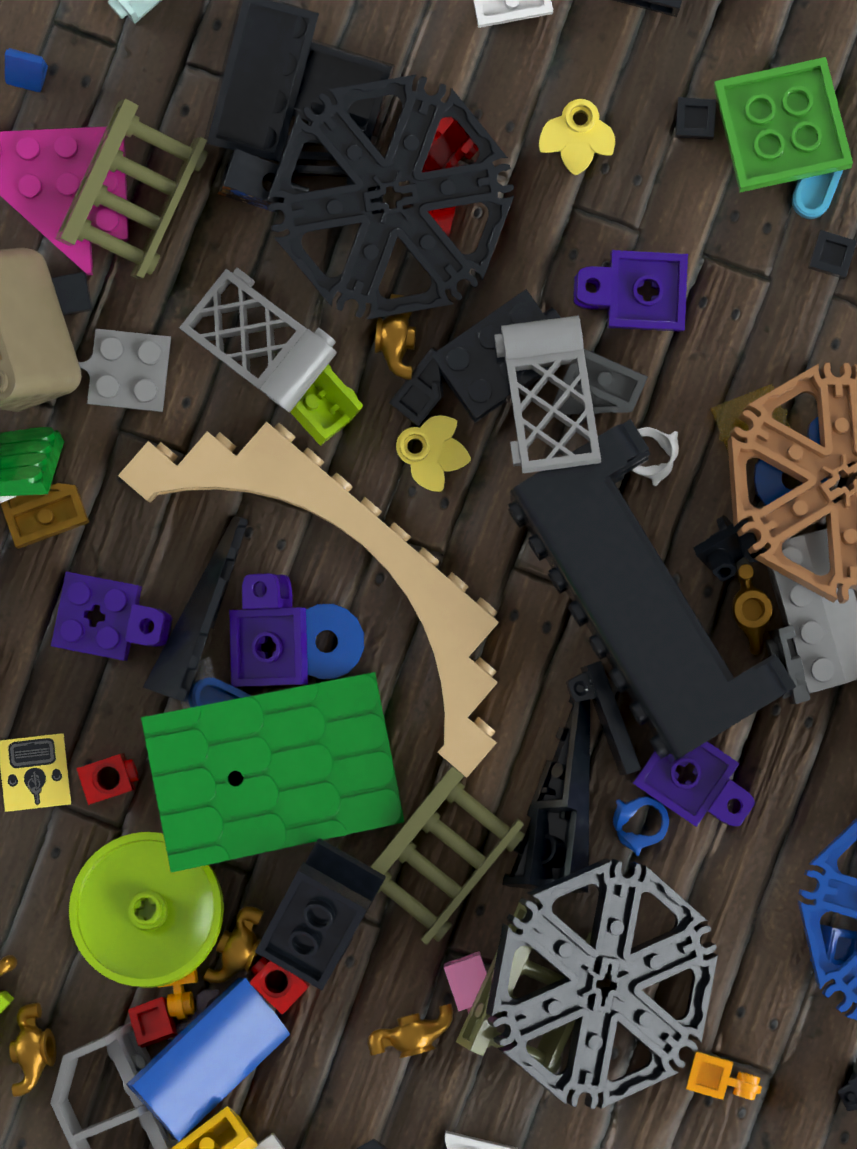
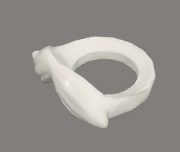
M650 427L640 428L637 430L642 437H652L671 456L668 463H661L659 466H638L631 470L638 475L650 478L652 484L657 486L661 480L670 474L673 462L678 456V432L674 431L671 434H666Z

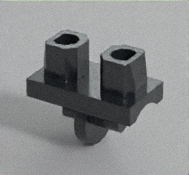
M723 515L717 519L719 531L711 535L709 539L693 547L696 556L720 581H726L735 575L737 571L735 562L744 557L749 562H758L755 558L767 551L763 547L758 552L750 554L748 549L757 543L755 534L747 532L740 537L738 536V530L748 520L739 522L734 526Z

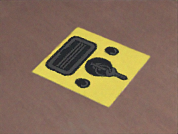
M64 733L0 740V770L5 812L71 804Z

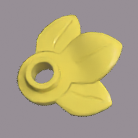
M576 99L569 102L565 106L562 116L553 118L545 124L539 139L540 152L553 153L560 151L565 167L575 176L589 167L594 153L611 156L615 147V136L611 127L599 120L598 109L592 102L585 99ZM577 113H583L587 117V122L584 125H577L573 120V116Z
M438 415L430 417L420 428L411 427L404 430L396 442L397 454L402 461L410 465L414 481L425 489L434 492L443 491L445 484L444 472L458 470L471 461L466 448L460 442L451 438L455 433L457 420L448 416ZM411 440H419L422 443L423 448L419 453L414 454L408 450V443Z

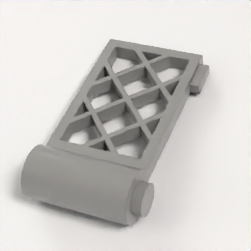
M236 268L233 273L225 269L179 328L263 392L277 405L290 413L337 354L336 350L332 348L336 341L320 328H317L315 332L305 328L254 290L252 286L255 281L239 268ZM232 283L238 288L239 302L221 305V294ZM246 294L252 299L246 300ZM263 306L265 308L266 322L248 325L247 309ZM239 310L240 327L223 330L222 314ZM273 314L279 319L273 320ZM214 315L215 332L199 334L194 330L203 317ZM290 326L296 331L287 343L275 345L274 329ZM266 330L267 347L249 350L248 334ZM241 335L242 352L226 355L224 353L223 338ZM216 340V346L209 341ZM268 355V367L259 378L251 374L250 359ZM242 360V366L236 361Z
M579 315L501 326L502 334H494L497 358L505 357L518 441L510 442L513 467L521 466L523 474L601 463ZM574 363L578 365L579 375L570 386L553 375L561 365ZM532 369L541 375L542 378L530 391L517 382L516 371ZM548 381L564 391V394L554 406H551L537 396ZM580 384H581L582 394L579 393L578 391H576V388H577ZM519 393L525 396V399L521 403ZM570 396L584 405L585 411L576 422L559 411ZM531 401L548 412L537 427L522 417V412ZM553 417L570 427L559 443L542 432ZM585 420L587 422L588 431L581 426L585 422ZM524 429L531 433L527 439L525 437ZM577 432L590 441L591 453L575 455L564 446ZM536 438H539L553 448L546 459L529 461L527 449ZM559 453L563 455L562 457H556Z

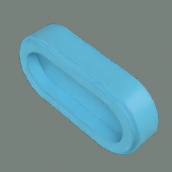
M843 170L798 180L792 194V206L795 212L806 219H815L823 215L830 206Z

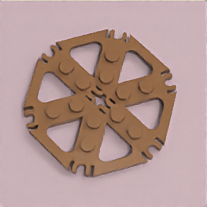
M825 363L820 371L818 370L819 364L758 398L748 404L740 414L738 419L747 423L749 431L735 427L730 433L731 437L728 439L733 525L735 526L739 522L748 520L738 530L737 534L739 537L747 532L755 534L757 543L748 549L750 554L758 552L763 547L767 549L765 553L758 555L755 560L833 603L838 599L840 604H844L849 600V589H854L857 592V476L848 486L849 489L846 486L838 487L833 491H830V489L837 484L836 482L840 479V476L846 478L857 473V365L854 364L850 367L849 363H844L840 367V377H835L830 371V363ZM801 393L813 395L817 401L820 445L773 419V410ZM751 458H759L803 484L765 507L756 508L748 499L746 463ZM826 478L828 479V480L825 481L824 483H821L822 480H824V479H826ZM841 498L837 503L833 502L835 499ZM826 517L830 570L826 575L820 576L786 558L782 552V545L787 539Z

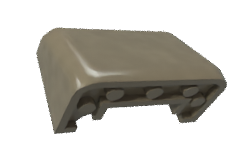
M29 248L0 249V355L2 358L0 360V409L20 412L76 390L82 377L47 263L43 255Z

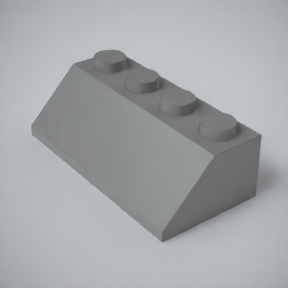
M827 528L784 541L782 552L786 558L820 576L826 575L829 572ZM767 566L784 627L793 625L796 637L792 638L796 654L801 657L808 693L857 680V600L854 590H848L849 600L844 604H840L838 599L833 603Z

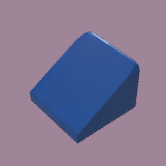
M11 48L6 49L5 82L15 87L41 92L48 70V65L43 57Z
M820 924L828 960L835 965L844 963L857 950V931Z

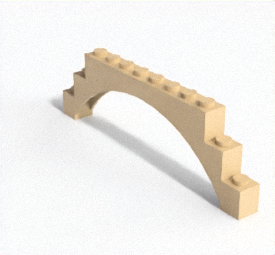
M266 421L237 456L232 453L236 446L222 433L219 432L214 437L207 431L178 465L173 463L178 456L162 442L155 447L147 441L118 476L148 502L151 503L157 495L189 490H227L265 496L307 510L326 520L356 540L373 555L405 593L424 627L434 653L441 680L445 712L444 745L437 753L467 778L497 743L491 738L496 732L480 717H477L474 722L468 717L498 683L492 678L497 672L481 657L475 662L469 658L499 623L494 618L498 611L481 597L476 602L465 593L469 586L453 572L448 577L436 568L440 562L424 547L419 552L407 543L411 538L408 533L395 522L390 527L378 518L382 513L378 507L366 497L359 502L352 496L349 491L353 486L337 472L330 477L320 467L324 461L308 447L301 452L291 442L296 437L279 422L275 427H272Z

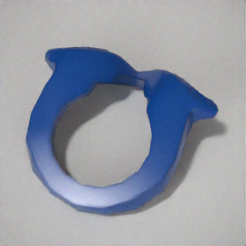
M648 796L638 797L626 803L620 799L616 800L617 808L613 816L614 828L620 843L631 849L636 856L640 855L642 848L654 845L665 837L669 826V816L667 810L659 801ZM644 805L653 806L660 813L661 827L652 836L635 835L633 832L625 833L622 830V825L626 824L637 810Z

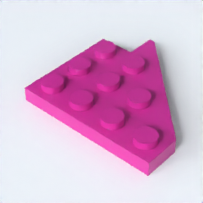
M106 127L0 132V196L87 275H93L92 242L86 239L82 242L77 240L75 245L68 246L55 238ZM124 137V139H123V141H122V143H121V145H120V148H119V150H121V151L124 152V153H123V156H124V157H126V156H125V137ZM118 170L115 172L108 171L103 182L104 185L108 186L107 191L127 200L126 174ZM101 204L98 207L92 206L87 217L88 220L92 221V226L120 240L129 241L127 217Z

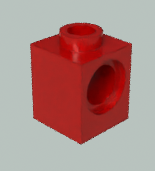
M125 753L76 768L88 805L135 790L134 782L139 780L133 759L126 760ZM106 767L115 768L120 776L118 785L113 789L105 787L100 779L101 772Z
M263 956L250 969L255 975L249 983L282 1015L310 986V983ZM273 970L282 971L288 978V985L282 990L272 989L267 983V974Z

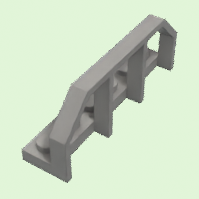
M131 1022L122 1025L102 1038L63 1055L50 1104L71 1149H91L86 1138L139 1117L140 1124L146 1131L154 1149H171L179 1143L126 1085L151 1061L146 1047L142 1048L137 1045ZM107 1046L108 1055L114 1061L123 1081L124 1090L130 1096L135 1108L82 1129L68 1100L78 1058Z

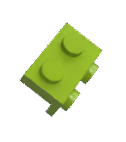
M328 364L290 413L321 446L350 423L362 409L363 404L358 400L355 392L338 378Z

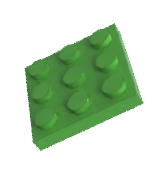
M826 57L714 82V90L740 192L852 168L853 161Z

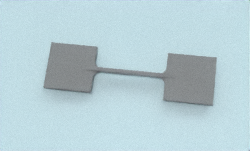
M95 329L91 358L85 362H78L80 369H85L90 376L87 404L163 412L171 336Z

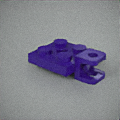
M612 250L610 252V267H585L574 277L573 303L583 309H608L607 328L683 332L685 330L688 254ZM644 281H650L651 288L658 290V294L652 296L650 301H644L643 295L637 293V288L643 287ZM585 284H593L596 287V293L588 292Z
M66 571L51 646L128 661L131 643L152 647L165 646L169 639L173 618L166 611L139 605L142 586ZM99 605L100 612L106 614L104 622L98 621L96 627L91 626V620L87 618L88 612L93 611L95 606ZM153 621L154 629L150 633L148 627L149 624Z
M271 573L246 575L242 584V609L246 610H229L231 686L308 684L306 608H293L292 586L289 577L283 574L275 575ZM269 636L276 643V651L273 652L270 658H268L267 652L261 650V644L267 643Z
M709 742L703 743L673 762H670L667 756L660 759L654 751L632 783L695 827L698 826L706 812L727 825L740 826L755 805V801L750 793L729 779L740 763ZM688 763H691L694 766L692 773L697 776L695 781L692 783L687 780L683 784L677 781L679 774L675 771L678 765L685 767ZM731 799H736L740 803V809L735 814L729 812L727 804Z

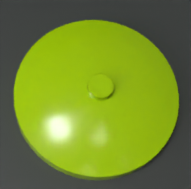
M156 832L128 834L107 843L96 851L80 870L73 885L69 903L71 932L79 951L86 961L105 977L123 985L139 988H153L171 984L184 978L199 967L217 942L224 914L221 886L211 865L171 873L164 835Z

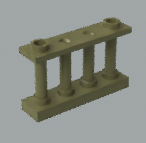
M123 99L118 101L55 239L68 246L75 245L77 240L82 242L86 239L135 263L130 276L136 279H144L146 273L151 275L158 264L160 254L156 253L193 171L199 172L206 160L208 151L204 150L207 140L202 137L194 138L189 147L140 122V117L135 115L139 105ZM133 135L183 160L175 180L173 181L124 157V152L119 150L124 137L130 138ZM118 170L166 194L167 197L159 214L156 215L107 191L108 186L104 185L103 182L108 171L115 172ZM101 204L150 228L151 232L143 249L141 250L92 226V221L87 219L92 206L98 207Z
M454 766L449 768L370 866L387 876L378 893L382 891L427 928L426 932L421 936V941L426 945L432 938L437 942L442 939L452 926V923L448 921L449 917L506 848L509 852H512L525 835L520 831L524 823L518 818L509 827L463 790L465 785L460 781L464 775ZM444 800H447L450 804L454 801L500 839L486 857L439 820L441 815L436 810ZM420 830H423L426 834L430 831L476 869L462 887L415 850L417 845L412 840ZM396 860H399L402 864L406 861L451 898V901L438 917L391 880L393 875L388 870Z
M520 902L513 915L519 920L523 919L527 913L525 906ZM509 924L511 930L516 932L517 928ZM589 932L586 939L588 944H590L591 932ZM524 945L519 947L514 953L508 993L511 998H518L513 996V989L519 976L526 975L546 985H550L565 977L530 961L529 954L532 948ZM497 952L456 1040L463 1047L481 1056H484L486 1049L490 1046L495 1048L504 1047L494 1042L493 1038L502 1033L498 1032L496 1027L488 1023L487 1019L490 1015L486 1014ZM575 1020L544 1033L537 1049L526 1044L528 1053L551 1073L555 1074L560 1066L561 1054L574 1027Z

